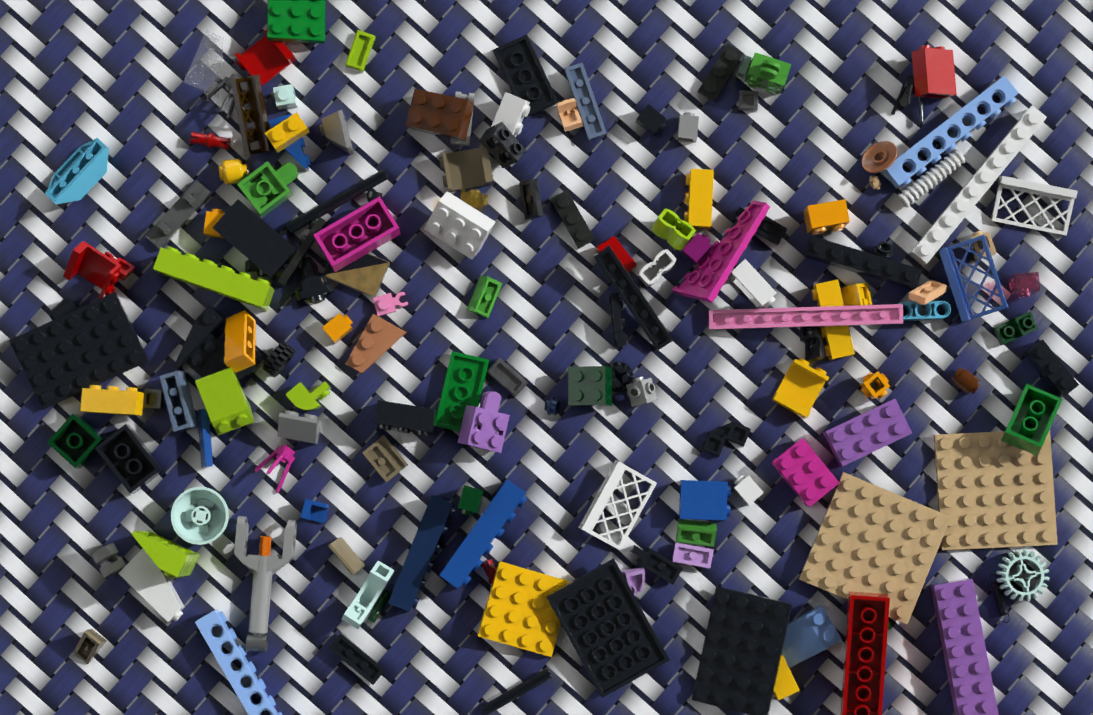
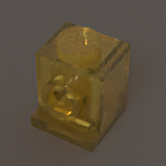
M461 188V200L478 211H484V206L488 205V195L481 193V190L470 189L469 192H466L465 188Z

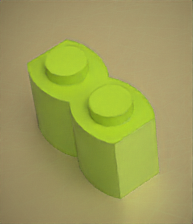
M666 208L658 216L651 228L658 237L667 240L673 248L682 251L696 232L691 224L680 220L676 213Z

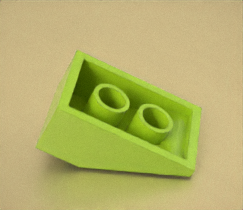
M232 367L195 380L217 435L254 423L250 404Z

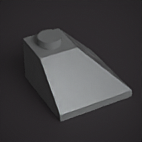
M339 110L322 118V124L319 125L321 135L345 152L354 154L343 111Z

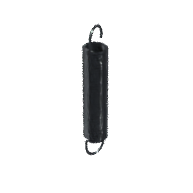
M999 582L990 583L1000 615L1009 616L1002 591L999 588Z

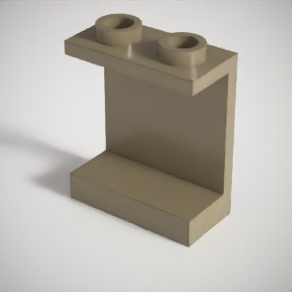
M479 145L480 148L447 154L446 151L442 152L443 157H440L439 161L441 169L445 168L446 176H442L444 187H448L449 192L494 184L489 153L483 145Z

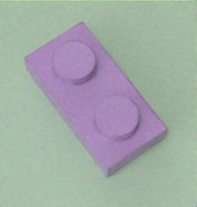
M675 542L672 562L711 568L714 549Z

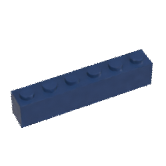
M431 495L388 602L389 604L409 612L412 608L416 609L420 599L417 598L419 590L423 591L427 582L424 579L426 572L430 573L434 562L431 561L434 554L437 555L440 550L441 544L438 543L440 537H445L449 527L446 526L448 518L452 519L456 508H453L454 503Z

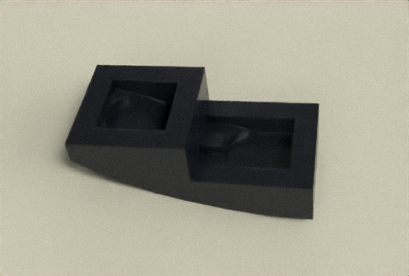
M820 326L800 327V341L805 343V360L813 363L825 359L824 342Z

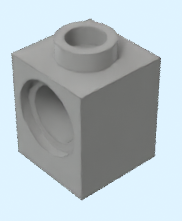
M685 112L679 116L677 141H697L699 116H695L694 113Z

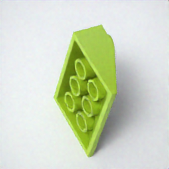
M150 531L132 532L133 537L157 567L164 571L163 575L172 579L191 575L200 554Z

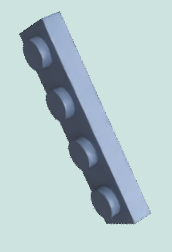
M583 62L565 68V73L588 140L607 135Z

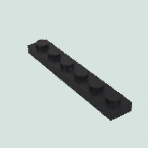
M609 245L593 256L657 351L672 342V336L611 246Z

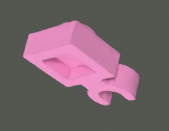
M405 292L398 293L394 298L391 293L374 297L373 302L378 317L397 312L395 306L406 307L408 302L401 303L399 301L401 296L406 295Z

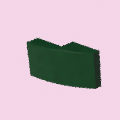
M1030 311L993 328V331L1000 345H1004L1039 328Z

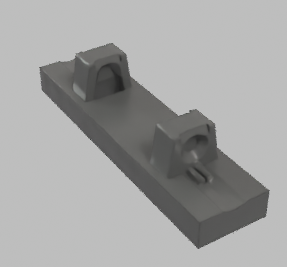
M196 180L145 237L159 249L163 248L211 195V192Z

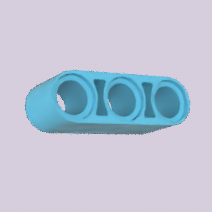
M930 301L925 305H920L916 302L899 303L903 304L907 311L906 316H903V321L941 320L951 313V307L946 301ZM918 306L925 308L926 314L924 316L918 314ZM937 306H942L945 309L944 315L937 313Z

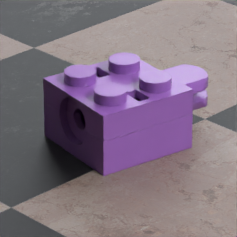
M492 391L484 392L480 407L466 405L457 443L501 453L510 415L498 412L501 402L499 393Z

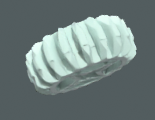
M1025 549L1022 554L1020 550H1015V555L1009 552L1010 560L1003 557L1002 560L1005 562V565L999 563L998 566L1003 569L1002 571H996V574L1002 575V578L997 579V582H1003L999 588H1007L1004 594L1008 596L1011 593L1010 599L1015 600L1017 597L1019 602H1022L1023 598L1029 602L1031 599L1030 595L1033 599H1037L1036 592L1043 594L1044 592L1041 587H1048L1047 584L1043 583L1044 580H1049V577L1044 576V573H1048L1049 569L1042 568L1046 566V562L1039 563L1042 558L1041 556H1037L1034 559L1035 552L1033 551L1029 555L1028 550ZM1023 559L1031 562L1036 570L1029 571L1026 568V564H1023ZM1017 561L1016 571L1008 575L1011 566ZM1021 571H1022L1023 573L1030 574V575H1026V577H1024L1025 580L1022 579V578H1016V576H1019V574H1022ZM1033 577H1037L1036 583L1029 589L1030 580ZM1010 581H1018L1023 592L1013 588Z

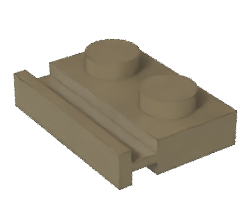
M384 435L362 452L386 482L408 466L407 462Z

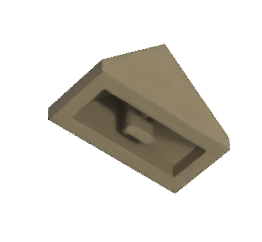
M88 629L83 633L73 653L86 664H89L107 640L95 630Z

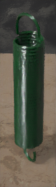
M385 589L367 618L373 623L376 622L391 597V591Z

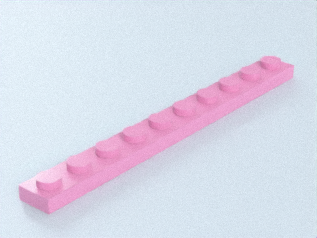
M903 304L709 310L710 330L903 324Z

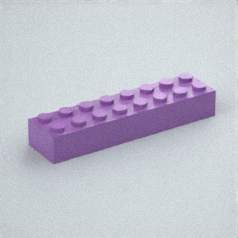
M967 578L930 585L955 715H999L973 579Z

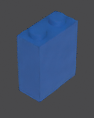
M680 480L679 519L726 521L727 517H730L731 511L730 505H727V497H731V486H728V482Z

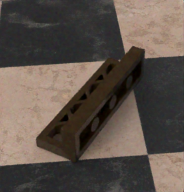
M259 75L230 79L245 155L273 151V145L265 134L269 130V124Z

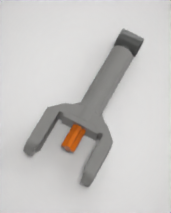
M238 516L234 554L253 574L248 632L252 634H247L246 651L266 652L268 635L263 634L268 633L272 576L295 556L297 521L288 520L284 529L281 559L278 556H270L272 537L260 536L259 555H247L249 524L247 516Z

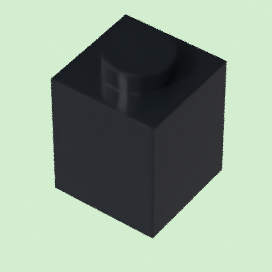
M649 104L636 119V123L652 136L656 133L660 134L666 127V124H664L666 118Z

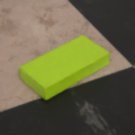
M357 30L345 66L364 72L376 36Z

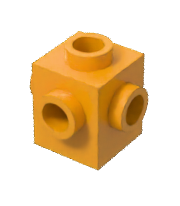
M869 372L862 378L864 382L860 384L862 387L861 392L866 398L870 397L873 400L877 397L879 400L888 393L886 390L890 387L888 384L889 380L883 373L876 372L872 374V372ZM871 383L876 384L877 387L875 390H873L870 386Z

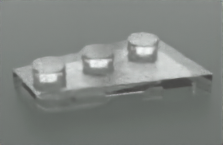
M208 30L205 31L183 83L208 94L220 84L223 37ZM219 91L213 96L219 98Z

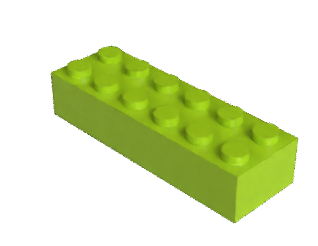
M167 246L166 249L160 248L153 267L158 273L265 311L268 310L275 291L269 281L258 278L257 281L253 280L251 275L241 271L239 274H236L232 268L224 265L219 268L217 264L207 259H203V262L199 261V258L185 252V255H182V252L170 246Z

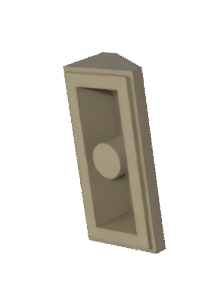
M342 537L328 545L330 550L352 575H355L364 568L365 564Z

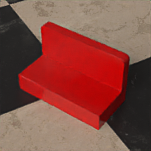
M612 236L605 243H601L596 247V251L600 252L610 245L628 273L637 266L615 236Z

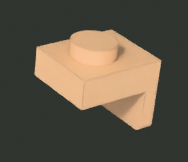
M574 98L556 104L565 132L583 127Z

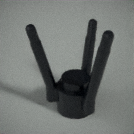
M907 76L906 82L902 83L901 91L891 112L892 115L895 114L905 91L908 94L906 104H910L912 95H915L914 76ZM918 97L920 124H923V97Z

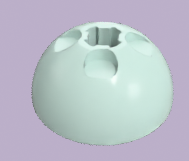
M194 487L184 491L175 500L171 510V522L175 532L186 542L196 545L207 544L219 538L225 531L229 520V510L225 500L219 493L207 487Z

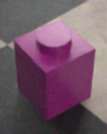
M697 233L681 252L696 265L711 248V240L706 235Z

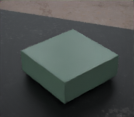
M744 56L737 77L744 78L752 57Z

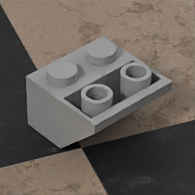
M285 410V414L279 413L277 437L318 444L322 422L317 420V416L304 414V417L298 416L299 413Z

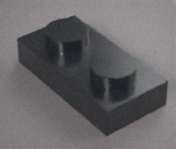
M538 179L520 182L519 187L525 220L544 216Z

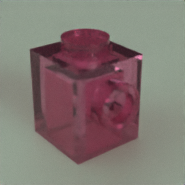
M1039 272L1012 275V279L1009 280L1010 290H1013V295L1019 294V298L1031 297V293L1039 292Z

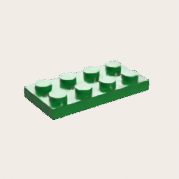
M452 351L436 416V427L460 432L466 405L479 407L489 359Z

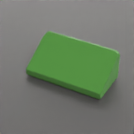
M481 275L467 310L489 318L503 283Z
M678 519L676 542L714 547L717 531L716 523Z

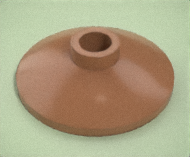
M881 141L872 145L863 155V168L870 173L886 170L896 160L898 154L897 147L890 141Z

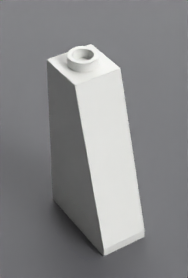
M142 549L118 574L167 622L177 621L183 615L182 610L185 607L169 578L163 575L164 571L160 570L145 550Z

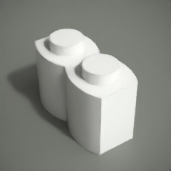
M668 249L661 251L656 255L653 262L646 264L641 269L638 278L646 287L654 285L659 280L661 274H665L672 269L676 258Z

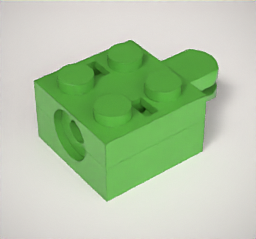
M755 52L744 82H747L748 86L753 88H765L766 92L771 94L781 93L792 64Z
M267 161L237 185L259 214L264 217L293 195L287 185L294 181L299 173L293 163L287 162L277 170H274Z

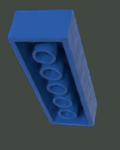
M506 480L439 576L458 589L461 586L466 587L471 580L469 574L472 570L475 572L482 564L481 557L484 554L487 556L494 547L491 543L495 538L499 540L505 531L503 526L506 522L510 524L516 516L514 511L517 506L520 508L527 500L525 497L527 493L509 480Z

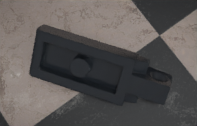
M739 207L735 215L739 217L745 209ZM765 216L757 228L756 234L778 246L787 228Z
M634 545L630 551L638 556L636 561L640 565L672 585L683 569L646 546L642 550Z

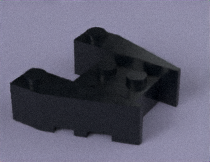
M208 306L195 320L174 364V367L180 370L187 363L201 378L230 368L224 363V344L213 335L226 320L211 306ZM256 348L255 365L235 373L238 381L255 374L267 360Z

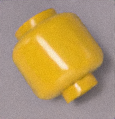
M240 159L222 161L219 166L220 180H223L225 184L239 183L244 179V176H247L246 164L242 165Z

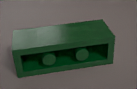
M464 485L458 508L462 509L461 513L474 516V513L479 514L485 491Z

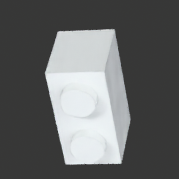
M505 92L492 126L503 122L516 137L522 131L523 124L521 123L524 116L527 117L529 114L530 102Z

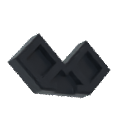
M731 422L709 431L701 450L719 457L726 440L744 447L751 429L736 422Z

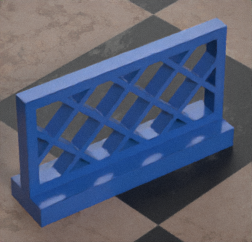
M985 235L939 249L962 322L1009 308ZM979 240L983 244L980 254L971 250L974 242ZM961 247L967 250L962 260L955 257L953 249ZM969 252L979 256L974 266L965 262ZM981 258L989 262L990 266L987 272L977 268ZM963 264L973 268L968 278L961 275L960 270ZM975 270L985 274L981 284L971 280ZM987 276L995 281L993 290L983 286ZM969 282L978 286L974 296L967 293L966 288ZM981 288L991 293L986 303L977 298ZM993 295L1000 297L1002 306L995 308L989 305ZM976 300L985 306L981 313L974 315L972 306Z

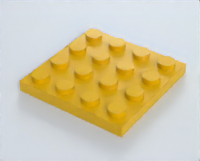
M499 561L477 636L552 657L561 623L546 595L570 583V581Z

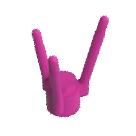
M282 444L281 447L278 446L271 455L254 469L255 472L259 471L276 456L277 459L266 472L270 474L280 461L284 464L288 461L278 483L276 493H279L289 468L295 460L293 457L295 452L285 444Z

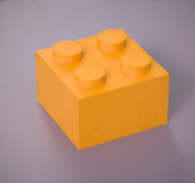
M846 199L809 205L803 211L807 234L812 233L813 236L824 234L827 230H831V232L842 231L850 222Z

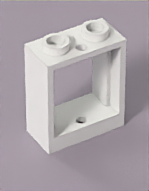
M746 259L729 274L728 277L758 309L761 307L767 308L776 300L773 296L777 292Z

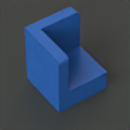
M305 499L300 518L325 523L330 505Z

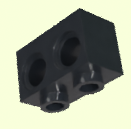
M503 122L488 128L479 139L502 168L518 162L526 151Z

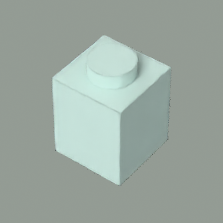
M292 84L273 87L278 110L298 107Z

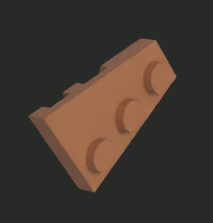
M373 314L345 364L363 374L407 332Z

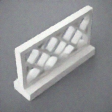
M999 176V185L991 221L1067 236L1073 204L1078 191ZM1003 188L1010 189L1014 195L1006 202L1001 197ZM1024 192L1029 193L1033 199L1026 205H1023L1018 198ZM1046 196L1051 204L1042 209L1037 200ZM1016 198L1021 208L1012 213L1007 204ZM1061 200L1069 201L1067 210L1061 213L1056 203ZM1035 202L1040 211L1031 217L1026 207ZM1005 206L1010 215L1004 219L996 218L998 209ZM1053 206L1059 215L1049 220L1044 211ZM1021 210L1029 218L1022 223L1018 222L1014 216ZM1042 213L1047 223L1040 227L1035 224L1033 219ZM1060 217L1064 222L1063 231L1056 230L1052 225V222Z
M615 460L578 528L621 550L657 483ZM627 470L632 473L633 481L623 484L622 475ZM646 481L651 484L646 492L640 493L638 482ZM635 484L637 494L627 497L625 486ZM622 488L624 498L614 501V490ZM638 497L639 507L631 510L628 500ZM625 501L628 511L618 514L615 503ZM613 505L615 515L605 518L603 512L605 506ZM629 514L631 520L629 525L621 527L619 516ZM616 518L619 528L609 531L606 520ZM603 522L606 532L597 534L592 530L596 523ZM620 531L622 538L618 545L611 541L610 533Z

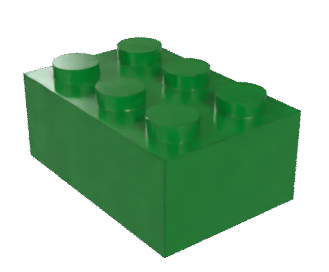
M1026 384L1001 441L1038 456L1063 399Z

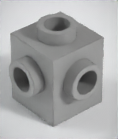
M643 376L632 379L633 383L626 385L627 395L632 407L658 400L652 378L644 380Z

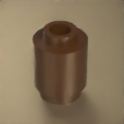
M961 367L951 378L954 381L953 384L967 395L970 392L974 394L980 386L978 384L980 379Z

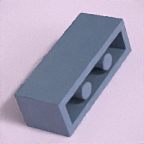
M174 371L161 375L160 380L173 432H184L198 428L199 425L185 372Z

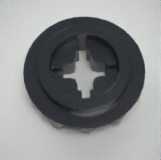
M620 361L613 362L607 366L612 368V379L615 377L614 369L619 374L626 373L622 377L623 384L618 380L612 381V391L623 392L627 390L626 385L633 383L632 379H634L632 369L626 363Z

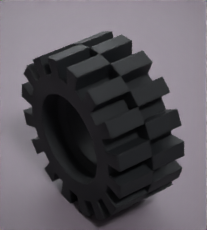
M282 341L271 352V355L268 356L262 369L274 378L277 377L285 369V366L288 365L296 350Z

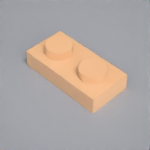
M929 280L909 292V300L925 305L946 293L947 285Z

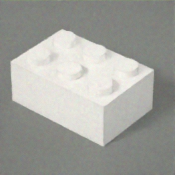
M447 191L438 201L424 230L468 258L473 259L481 250L495 221Z

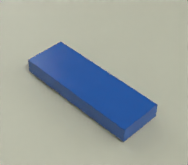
M200 409L197 410V420L199 425L201 468H206L213 465L210 421L207 410Z

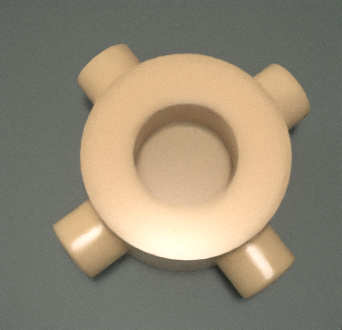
M871 175L869 177L870 185L873 189L880 190V180L877 176L873 177Z

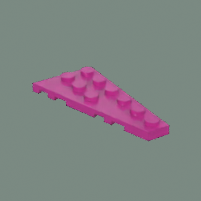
M753 200L738 217V223L733 228H728L724 232L726 236L720 242L716 241L697 262L696 269L692 273L688 272L683 277L686 280L679 287L676 285L672 291L677 295L712 303L723 284L727 281L729 274L737 264L743 251L747 248L760 223L765 218L770 206L766 202Z

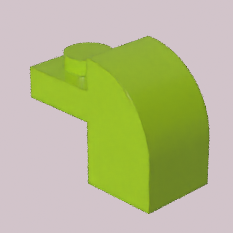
M324 381L310 393L303 383L299 382L285 395L296 407L305 411H314L322 407L317 400L321 399L322 401L330 394L329 390L331 387Z

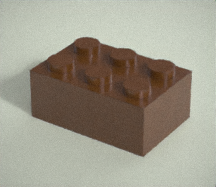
M414 89L405 126L412 130L465 141L474 104L467 99Z

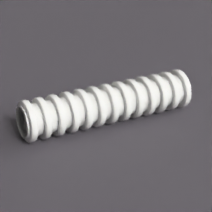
M956 149L953 150V154L949 153L948 157L943 158L944 161H939V165H934L930 172H925V176L922 175L921 179H917L916 183L913 182L911 186L907 187V190H903L902 194L899 193L897 195L900 203L904 207H910V203H915L914 200H919V196H924V193L929 192L928 189L931 190L933 185L936 186L938 182L942 181V178L945 179L947 177V174L950 175L951 171L956 170V167L959 168L961 164H964L965 158L963 154Z

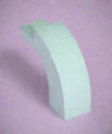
M377 561L357 596L344 613L342 620L358 629L374 607L395 570Z

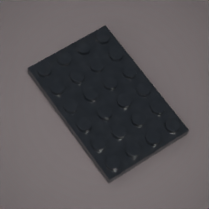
M116 291L9 340L43 410L81 393L82 388H89L90 385L103 383L149 361Z
M614 558L546 595L547 600L602 698L669 661L665 650Z
M716 586L692 700L749 715H769L793 604Z

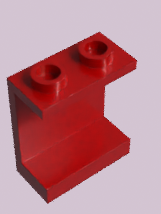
M267 29L265 30L266 35L241 55L238 52L235 54L238 59L236 64L242 71L244 69L248 71L249 75L247 77L259 75L261 87L296 60L283 41L267 40Z
M82 241L73 249L63 277L70 281L76 274H79L102 289L98 298L100 299L114 292V284L120 278L121 274L119 271L122 265L85 241Z

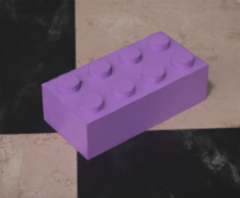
M892 399L823 432L839 467H842L912 434V431L896 399Z

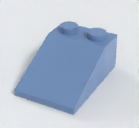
M818 605L789 622L782 655L789 668L842 640L823 606Z

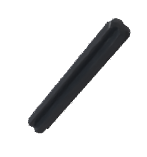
M545 669L482 706L484 713L489 715L552 678L550 671Z

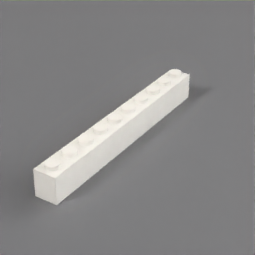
M1033 105L1026 110L911 250L909 255L922 266L930 261L1047 117Z

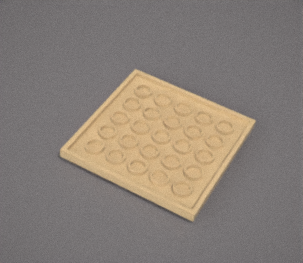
M1050 430L1038 456L1001 441L1005 431L934 435L938 512L951 517L940 544L941 550L1058 545Z
M842 472L839 484L835 489L799 580L847 600L849 591L888 594L890 597L889 617L908 624L951 517Z

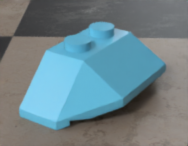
M98 138L80 146L53 174L45 194L55 204L81 200L107 172L109 148Z

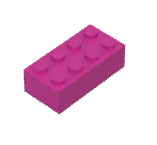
M379 196L313 235L333 271L337 272L399 236L401 233L399 226Z

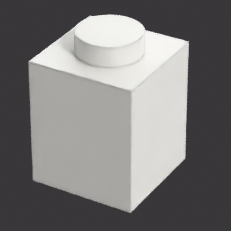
M741 475L734 481L735 486L733 489L747 505L752 504L764 493L749 475L746 477Z

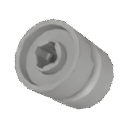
M110 543L91 554L95 563L100 564L99 570L104 579L121 571L126 566L123 558L117 556L119 551L114 543Z

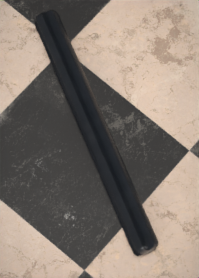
M384 170L377 172L287 223L288 231L294 233L311 223L314 219L317 220L319 217L386 181L388 175Z

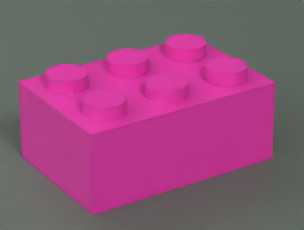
M800 438L771 462L806 507H811L839 484L838 480L804 438Z

